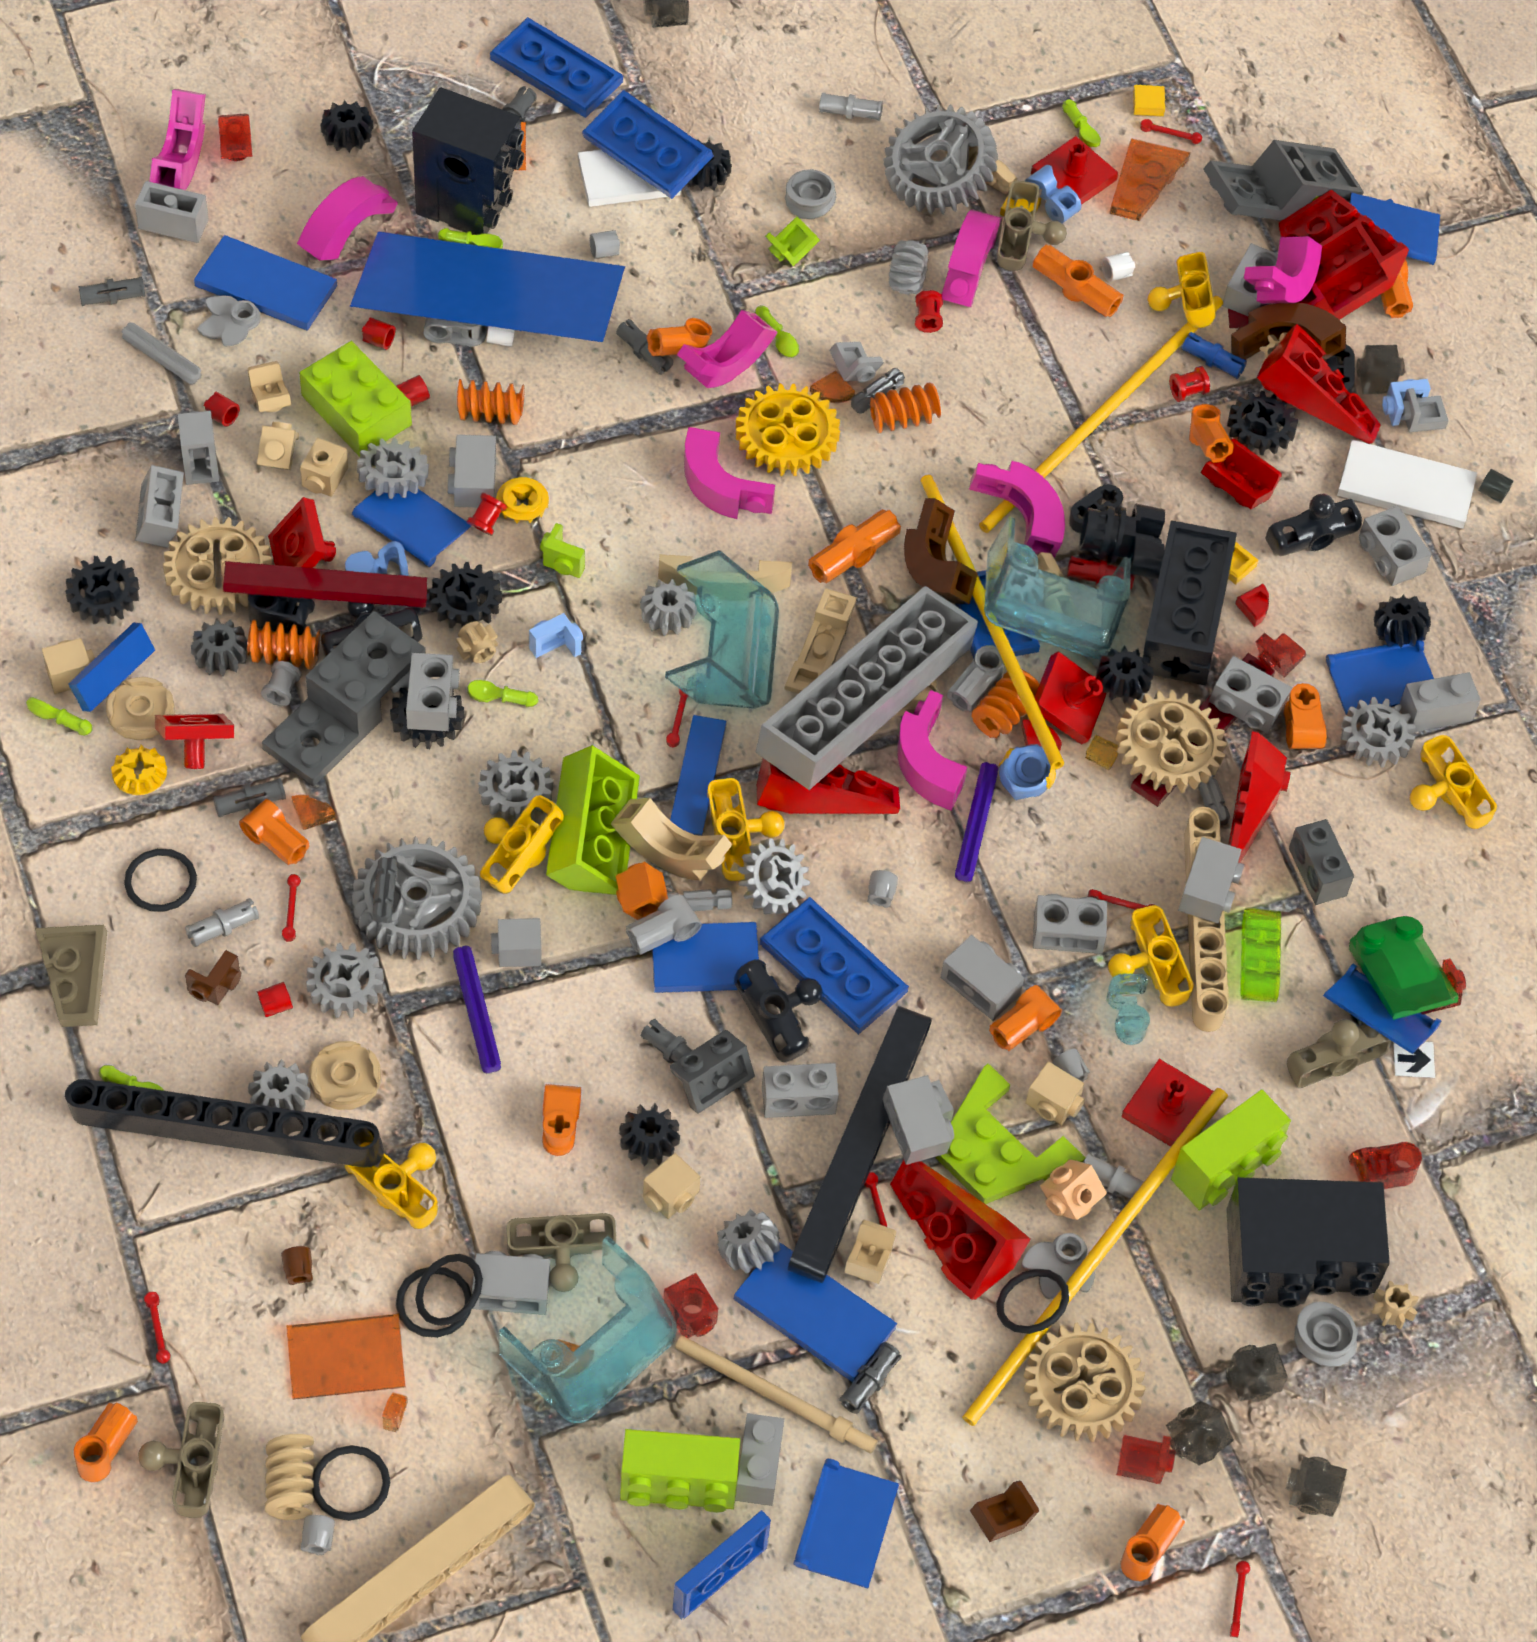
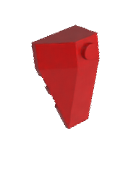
M1296 324L1264 360L1257 378L1266 390L1273 392L1279 399L1367 444H1372L1376 439L1381 424L1358 394L1348 392L1342 381L1344 376L1339 369L1334 372L1322 358L1326 354L1322 347Z
M1254 731L1251 733L1241 767L1228 845L1242 849L1239 863L1243 860L1277 804L1280 791L1287 792L1291 772L1285 771L1287 757L1259 732Z
M762 758L756 784L757 805L769 810H778L789 814H898L900 811L899 787L863 770H858L854 773L838 764L808 790Z
M903 1160L890 1183L910 1219L916 1220L926 1236L924 1242L929 1250L935 1251L943 1264L941 1270L946 1278L971 1300H976L1012 1271L1031 1240L1006 1217L921 1161L906 1165Z

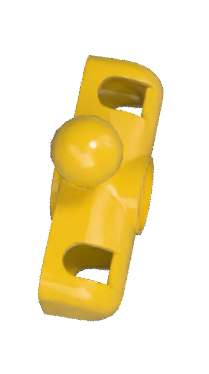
M1195 252L1180 256L1177 259L1180 284L1169 289L1161 286L1153 288L1148 294L1147 301L1153 310L1164 311L1169 308L1172 300L1182 297L1183 309L1188 323L1196 328H1205L1215 319L1214 298L1206 255L1203 252Z
M1440 735L1426 741L1421 750V760L1427 763L1429 772L1437 783L1432 786L1421 784L1412 789L1410 793L1412 806L1420 811L1430 810L1435 805L1437 798L1441 797L1444 802L1452 805L1457 813L1464 817L1465 824L1469 828L1479 829L1487 825L1494 817L1497 805L1453 740L1447 735ZM1451 747L1454 752V759L1452 762L1446 763L1441 755ZM1486 799L1491 809L1490 812L1482 815L1477 807Z
M734 778L713 780L708 785L707 797L709 798L714 835H725L732 843V846L724 855L725 859L721 864L722 874L729 881H741L745 879V875L738 871H731V867L734 862L740 867H745L742 856L751 853L749 848L752 845L750 833L760 832L768 838L777 837L783 832L785 821L782 815L776 811L765 812L756 819H747L739 782ZM738 793L739 804L733 808L731 797ZM712 799H714L716 811L714 810L713 800H712ZM734 827L739 833L728 835L722 829Z
M538 795L530 801L511 828L508 822L501 817L489 819L484 826V836L490 843L499 845L481 868L480 877L502 894L510 893L526 871L539 865L545 858L547 851L545 845L563 822V811L553 801ZM536 807H539L547 814L541 825H538L531 819V812ZM494 863L500 864L507 870L499 881L490 874V868Z
M1156 905L1135 910L1132 913L1130 926L1135 931L1136 942L1141 953L1133 956L1125 953L1115 954L1108 963V971L1113 978L1121 981L1132 977L1135 969L1143 967L1145 973L1151 977L1155 988L1159 990L1160 1001L1164 1005L1169 1007L1182 1005L1190 998L1194 985L1164 911ZM1162 919L1164 932L1158 936L1153 926ZM1155 955L1163 956L1167 960L1158 959ZM1186 978L1189 989L1180 992L1178 985Z
M364 1142L359 1146L364 1147L372 1142ZM427 1143L412 1145L408 1151V1159L400 1165L395 1163L385 1153L378 1168L375 1166L363 1168L344 1165L349 1174H354L358 1182L376 1196L380 1206L385 1209H391L401 1218H406L414 1229H423L435 1219L438 1212L437 1198L411 1176L416 1170L426 1171L435 1163L436 1153L431 1145ZM387 1184L399 1185L397 1188L391 1190L384 1188V1186H386ZM424 1194L433 1202V1206L429 1210L420 1204Z

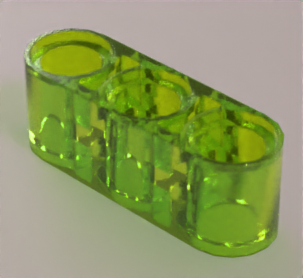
M1245 907L1241 932L1240 998L1243 1000L1276 1003L1280 989L1281 911Z

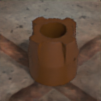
M296 1246L282 1251V1264L288 1284L295 1285L311 1282L313 1280L311 1249L305 1246Z

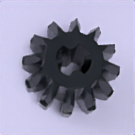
M345 99L342 105L332 103L330 109L324 110L322 123H320L321 133H323L327 145H334L336 151L346 148L349 153L353 147L362 150L364 143L370 142L372 129H374L373 120L369 115L367 107H360L357 101L347 104Z
M709 138L706 143L702 144L712 150L714 157L688 182L689 187L698 185L701 192L705 187H710L714 191L717 184L725 185L727 177H730L732 171L729 150H724L722 142L715 145L712 144Z
M1404 594L1401 598L1397 599L1390 596L1389 602L1379 603V608L1375 611L1374 626L1376 627V634L1379 640L1386 641L1388 646L1398 644L1402 648L1404 644H1410L1415 647L1416 641L1425 640L1427 632L1430 631L1431 616H1429L1426 602H1419L1417 596L1409 599Z
M1125 645L1121 652L1111 648L1108 656L1101 657L1098 669L1096 670V679H1099L1103 685L1102 693L1110 692L1109 697L1111 701L1116 697L1122 698L1124 705L1129 697L1139 700L1142 693H1148L1154 675L1153 667H1150L1149 656L1140 657L1139 648L1133 652H1128Z
M656 1103L648 1111L640 1104L637 1107V1114L627 1112L625 1115L626 1123H621L619 1127V1134L622 1137L620 1139L622 1150H629L628 1157L630 1161L640 1156L644 1167L649 1159H654L660 1165L663 1156H672L675 1151L674 1147L680 1144V1135L677 1133L679 1131L678 1121L671 1120L669 1109L659 1113ZM646 1133H652L653 1136H646Z

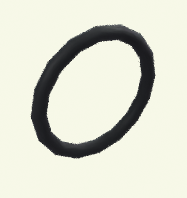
M157 848L143 852L131 862L125 872L124 886L128 897L137 906L148 911L165 912L178 908L189 900L196 888L197 874L193 863L184 854L172 849ZM155 856H170L180 860L187 867L190 875L189 886L185 893L177 900L164 905L150 904L141 900L134 893L131 884L132 874L137 866L146 859Z
M452 1254L435 1261L424 1272L417 1285L415 1301L418 1313L426 1322L437 1326L450 1325L464 1318L474 1308L481 1294L483 1282L479 1265L471 1257L463 1254ZM460 1261L468 1264L473 1270L475 1277L474 1291L468 1303L459 1312L450 1317L437 1318L430 1315L425 1309L423 1301L424 1289L430 1277L438 1268L447 1263Z
M426 1267L416 1270L405 1278L397 1291L396 1309L400 1320L410 1331L423 1337L438 1338L452 1334L463 1326L471 1311L464 1318L451 1324L449 1327L438 1330L424 1329L414 1324L406 1315L403 1305L404 1296L410 1284L422 1277L429 1268ZM446 1267L438 1268L434 1274L445 1275L455 1280L462 1288L465 1306L472 1295L468 1283L460 1274Z
M1033 1269L1022 1272L1010 1279L1000 1291L996 1302L997 1316L1005 1327L1014 1332L1030 1334L1042 1331L1056 1323L1065 1312L1069 1302L1068 1285L1062 1276L1051 1270ZM1037 1276L1048 1277L1057 1282L1061 1288L1062 1299L1058 1309L1051 1317L1039 1324L1030 1326L1017 1325L1007 1318L1004 1313V1302L1007 1294L1015 1285L1025 1279Z
M354 1445L339 1447L324 1455L314 1468L312 1476L314 1487L312 1488V1493L321 1510L333 1518L347 1521L362 1519L377 1511L387 1498L391 1483L389 1471L381 1457L368 1448ZM354 1453L371 1459L381 1471L383 1483L380 1495L373 1504L361 1511L351 1513L337 1511L328 1505L321 1496L319 1487L321 1472L328 1462L339 1455Z

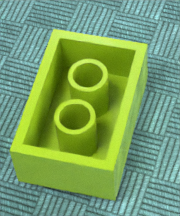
M352 340L299 372L301 396L359 457L361 450L368 451V444L372 443L379 446L380 439L386 442L412 425L411 401Z
M1261 1089L1181 1147L1171 1180L1199 1211L1209 1203L1212 1206L1217 1205L1227 1196L1228 1189L1235 1185L1238 1177L1252 1178L1255 1174L1254 1170L1262 1164L1267 1167L1282 1154L1281 1146L1288 1138L1286 1133L1291 1119Z
M625 1429L620 1500L627 1501L634 1506H648L650 1503L665 1504L668 1508L678 1510L686 1509L688 1506L704 1507L706 1511L715 1513L724 1512L726 1509L734 1510L740 1438Z

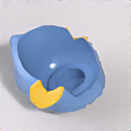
M1031 744L1010 748L999 763V776L1002 785L1012 795L1014 800L1040 796L1047 789H1050L1056 778V769L1051 768L1042 746Z

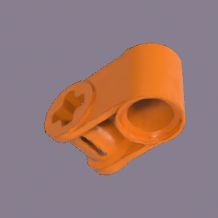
M1297 684L1292 688L1289 701H1287L1283 712L1286 724L1287 746L1289 749H1323L1326 744V725L1322 715L1319 692L1310 684Z
M545 1084L542 1143L544 1149L551 1155L563 1156L568 1154L574 1147L577 1119H579L581 1087Z

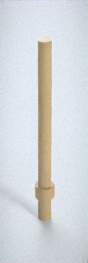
M683 1335L679 1337L675 1349L830 1432L829 1436L842 1443L846 1440L870 1454L874 1451L878 1440L854 1428L853 1422L841 1416L835 1418Z

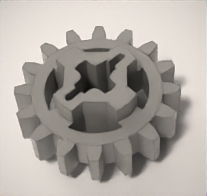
M393 438L389 444L380 439L379 446L370 443L368 444V451L361 450L360 459L357 460L359 482H365V489L367 491L375 488L376 496H380L385 492L388 493L389 499H393L395 493H399L402 498H406L407 491L416 494L418 493V486L424 487L426 485L429 470L427 455H420V447L409 448V441H405L401 445L398 444L396 438Z
M1372 697L1369 705L1363 700H1359L1357 708L1352 706L1349 708L1347 716H1344L1341 728H1343L1341 740H1347L1346 751L1355 750L1354 759L1356 760L1362 756L1367 758L1366 764L1368 766L1373 763V760L1378 761L1380 767H1384L1388 759L1394 765L1397 764L1400 756L1403 758L1407 757L1409 749L1412 748L1415 740L1413 733L1416 727L1414 724H1408L1411 715L1409 713L1401 715L1400 710L1402 706L1398 704L1394 708L1390 707L1389 699H1385L1383 704H1378L1377 699ZM1360 722V731H1357V724ZM1398 733V734H1399V740H1398V742H1395V738H1396V735H1395V734Z
M512 750L510 758H506L505 755L500 753L498 754V763L489 760L487 761V770H481L480 772L481 782H478L481 802L483 806L489 805L491 815L500 811L502 812L503 819L507 820L509 815H513L516 821L535 796L542 795L552 800L553 779L550 778V768H542L541 758L531 761L530 752H526L523 758L518 757L516 750ZM535 780L537 781V783H538V785H539L537 791L534 789V781H535ZM495 782L498 783V792H497V793L495 792V790H494V788H493V785H494ZM539 807L534 808L531 812V819H534L535 809L541 813L543 811Z
M766 839L758 844L751 845L749 847L751 853L742 856V859L747 864L745 867L738 868V872L745 875V879L739 882V886H746L748 889L744 895L745 899L754 898L752 908H763L764 914L787 913L789 909L799 906L797 900L806 897V894L801 889L802 886L810 885V881L803 878V874L809 871V867H801L800 862L803 860L804 855H794L796 847L794 844L785 845L784 839Z
M337 943L335 952H331L325 947L323 949V959L317 956L312 958L313 967L307 968V978L309 979L306 981L307 991L311 993L313 1004L321 1002V1012L325 1013L332 1008L336 1018H339L342 1011H347L348 1016L353 1018L355 1009L359 1008L361 1012L366 1013L367 1002L375 1005L378 1003L377 993H383L384 990L382 981L384 980L383 968H379L377 956L369 959L368 948H364L359 953L356 951L355 943H352L348 950H343L341 943ZM369 978L366 987L362 990L361 986L365 985L366 979Z

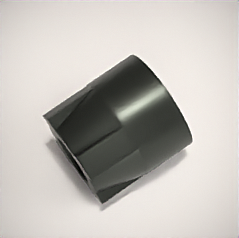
M1491 468L1478 491L1502 503L1514 480Z

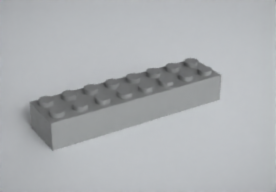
M923 587L763 723L756 753L810 790L971 649L978 621L928 587Z

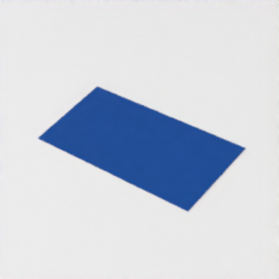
M378 232L350 307L603 342L625 266Z

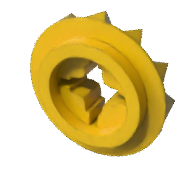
M527 477L508 480L499 488L496 499L508 506L506 511H502L504 518H512L516 524L520 520H527L531 524L534 518H542L549 504V495L546 488L540 482ZM528 498V505L524 503L519 506L517 505V499L525 500Z
M142 744L139 748L135 749L127 747L123 754L116 755L115 762L111 766L112 778L115 785L125 793L131 795L149 794L157 790L166 779L167 765L165 758L157 752L155 747L147 749ZM142 761L145 769H142L139 779H137L133 768H136L137 763Z

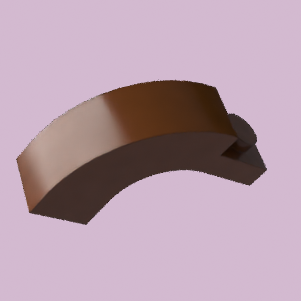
M1275 303L1257 308L1248 313L1249 324L1231 334V354L1244 360L1260 352V347L1267 346L1270 343L1267 336L1274 335L1279 341L1280 335L1285 332L1288 333L1296 324L1322 347L1326 353L1322 357L1324 360L1346 349V325L1326 310L1304 303Z
M925 498L917 529L906 530L904 556L907 569L915 582L921 587H928L951 603L970 604L978 573L959 561H947L945 554L946 542L955 510L936 498Z

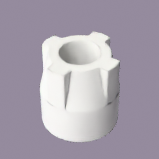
M1129 252L1107 256L1102 259V272L1105 279L1109 282L1133 276L1135 263Z
M489 326L487 343L512 347L515 330Z

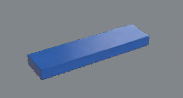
M693 715L670 821L686 832L703 836L709 809L707 789L709 783L715 780L727 721Z

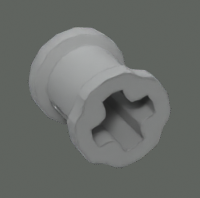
M277 661L272 665L271 679L267 685H264L261 695L273 705L287 706L292 699L290 693L294 683L301 678V671L289 662Z

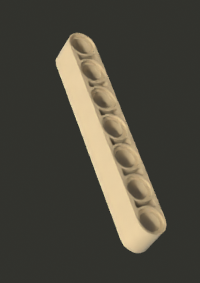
M1202 806L1193 809L1188 818L1184 833L1186 883L1201 838L1205 837L1221 842L1219 816L1209 807ZM1197 827H1203L1207 830H1201ZM1222 911L1219 923L1187 914L1190 977L1194 985L1191 994L1192 1019L1195 1026L1205 1032H1214L1222 1026L1229 1004L1224 911ZM1201 946H1208L1213 950H1205ZM1203 977H1211L1215 981H1207ZM1209 1007L1216 1010V1012H1208L1204 1008Z
M511 1475L502 1477L315 1621L303 1633L301 1641L368 1642L523 1521L535 1508V1503Z

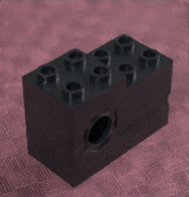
M440 87L412 130L416 214L436 222H445L449 227L466 233L470 231L472 235L487 234L490 228L494 229L498 224L501 210L503 207L509 206L513 197V190L510 189L513 171L519 170L524 160V152L521 151V144L524 138V131L521 130V116Z
M1171 520L1143 657L1149 656L1150 667H1153L1154 671L1153 676L1207 685L1237 533Z
M1237 1178L1226 1208L1231 1302H1242L1245 1306L1276 1303L1281 1307L1291 1308L1305 1304L1310 1291H1314L1318 1295L1351 1292L1354 1296H1368L1376 1292L1390 1264L1384 1182Z

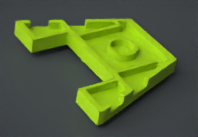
M989 1063L983 1067L951 1121L954 1139H952L947 1154L935 1157L971 1194L985 1204L1025 1189L1026 1185L1042 1179L1046 1181L1054 1169L1063 1166L1070 1159L1082 1163L1086 1159L1064 1136L1058 1139L1041 1155L1035 1157L987 1111L990 1106L1009 1092L1010 1084Z

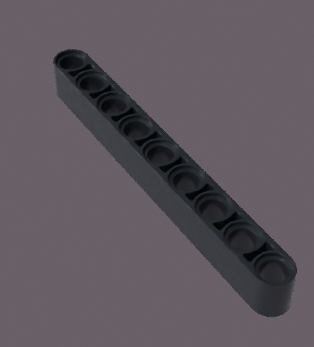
M898 1006L794 1248L788 1265V1271L820 1283L824 1282L891 1123L882 1100L887 1086L909 1080L932 1022L931 1017Z
M89 1079L73 1081L65 1090V1099L73 1119L85 1126L363 1168L377 1165L384 1156V1148L378 1128L369 1121ZM85 1100H89L87 1103L80 1104ZM120 1105H125V1106H123V1107L120 1108V1109H115L116 1107H118V1106H120ZM160 1110L156 1114L149 1115L153 1111ZM188 1116H194L189 1120H184ZM230 1121L225 1125H219L221 1122ZM259 1126H265L261 1130L254 1131V1129ZM295 1131H300L297 1135L288 1136ZM328 1137H336L331 1141H324ZM364 1142H372L364 1147L359 1146Z

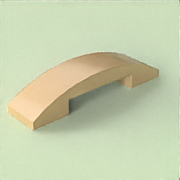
M659 554L658 579L669 584L673 578L676 586L686 583L688 591L694 592L695 595L720 599H745L772 594L790 587L792 562L759 560L758 571L692 567L693 556Z
M825 588L815 611L814 622L799 658L793 664L784 690L799 694L835 663L857 597Z

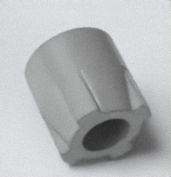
M616 230L590 234V248L594 259L619 255L620 241Z
M885 870L873 871L869 881L867 902L871 905L883 906L884 908L890 907L896 892L898 877L894 873Z
M1077 1049L1063 1052L1052 1062V1064L1082 1082L1087 1079L1090 1073Z
M323 1515L306 1516L303 1524L301 1550L316 1555H324L327 1551H331L335 1526L334 1519Z

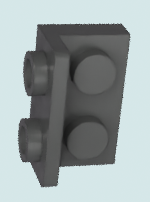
M728 1030L722 1031L670 1065L671 1072L683 1083L690 1108L697 1114L755 1077L747 1046Z

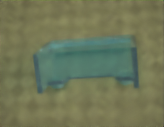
M1009 517L987 554L984 605L986 617L996 626L1093 659H1101L1112 646L1130 596L1131 559L1124 557L1112 576L1102 577L1097 584V589L1038 569V557L1033 549L1027 545L1014 542L1015 518Z
M720 550L678 565L677 572L697 587L695 600L697 611L711 622L708 657L669 670L665 673V678L699 704L751 709L769 704L772 693L779 607L775 596Z
M609 1236L603 1239L602 1265L616 1278L615 1293L626 1306L579 1348L572 1352L563 1342L549 1339L542 1341L529 1351L505 1326L499 1330V1355L563 1418L572 1423H583L589 1420L674 1343L677 1336V1323L649 1274Z

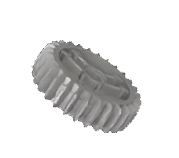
M951 104L946 111H942L940 105H937L935 112H930L926 107L925 114L922 116L914 112V120L909 122L904 119L905 128H895L897 137H889L890 147L885 148L886 158L883 159L886 168L885 175L892 191L896 193L900 201L905 200L909 208L915 205L916 209L921 212L927 207L931 215L935 208H940L941 213L944 215L946 207L951 206L955 212L959 203H963L968 207L967 199L973 197L978 200L977 191H987L985 182H992V172L997 171V145L990 128L985 125L982 118H976L973 111L966 115L965 109L960 107L955 112ZM932 134H935V135H933V136L927 138L926 140L920 142L922 139H924V138H926V137H928V136H930V135H932ZM978 146L976 161L972 168L968 170L969 147ZM937 150L948 152L947 156L941 161L931 159L932 154ZM916 177L936 188L923 187L913 183L911 180Z
M415 836L413 843L406 845L401 838L399 847L394 848L390 843H387L386 853L376 849L375 860L366 858L365 869H358V879L354 880V892L352 895L355 919L358 920L360 931H366L368 941L376 939L378 949L388 945L390 955L399 949L402 950V957L406 959L409 952H415L416 958L420 960L422 952L426 951L434 958L435 949L441 948L447 954L449 942L459 947L460 936L468 938L470 927H476L482 901L479 876H475L474 865H468L466 855L457 858L456 847L445 851L444 841L436 847L432 846V839L430 837L427 839L426 844H419L418 838ZM381 857H392L397 861L392 920L389 923H377L373 920L372 915L373 895L375 892L376 875L378 873L377 866L378 860ZM416 867L433 868L443 872L445 875H439ZM421 887L427 894L420 900H413L407 896V892L411 888ZM449 911L453 912V915L443 923L428 928Z

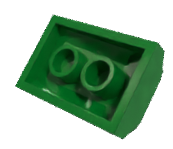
M1401 916L1366 925L1350 939L1349 950L1393 1020L1458 1002V994L1424 940L1423 926L1417 919Z

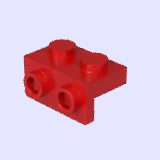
M1231 439L1233 443L1232 454L1227 456L1223 462L1213 463L1211 460L1206 462L1200 473L1208 478L1213 486L1223 489L1234 497L1239 505L1251 510L1270 499L1282 477V473L1236 439Z

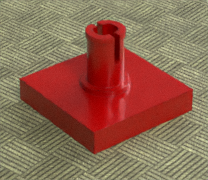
M1077 136L1032 165L1031 168L1032 175L1045 165L1052 166L1053 174L1057 180L1056 187L1061 189L1066 185L1069 186L1078 195L1081 205L1117 181L1118 171Z
M302 497L268 535L275 565L314 568L320 560L331 562L336 555L335 543L323 539L313 499Z
M1058 651L1050 656L1034 698L1043 717L1082 745L1091 738L1107 693H1102L1103 685L1099 679H1096L1095 676L1086 672Z
M224 713L155 715V729L165 740H184V767L187 769L205 768V739L234 738V724Z
M1159 1058L1124 1108L1121 1117L1171 1147L1214 1091Z

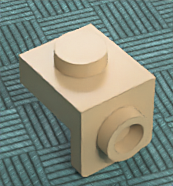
M278 361L248 367L247 372L252 397L259 412H277L283 407L291 405L290 394L283 382Z
M273 421L272 427L262 425L257 465L291 470L295 440L299 439V433L291 430L292 424Z
M863 1220L856 1242L847 1260L844 1273L879 1284L891 1256L897 1234L896 1230Z

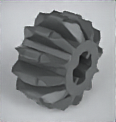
M216 618L214 625L203 622L202 631H194L191 653L195 658L198 668L205 667L209 675L218 670L224 677L227 669L237 673L238 664H246L248 639L245 637L242 626L234 627L231 619L225 624H221L218 618Z

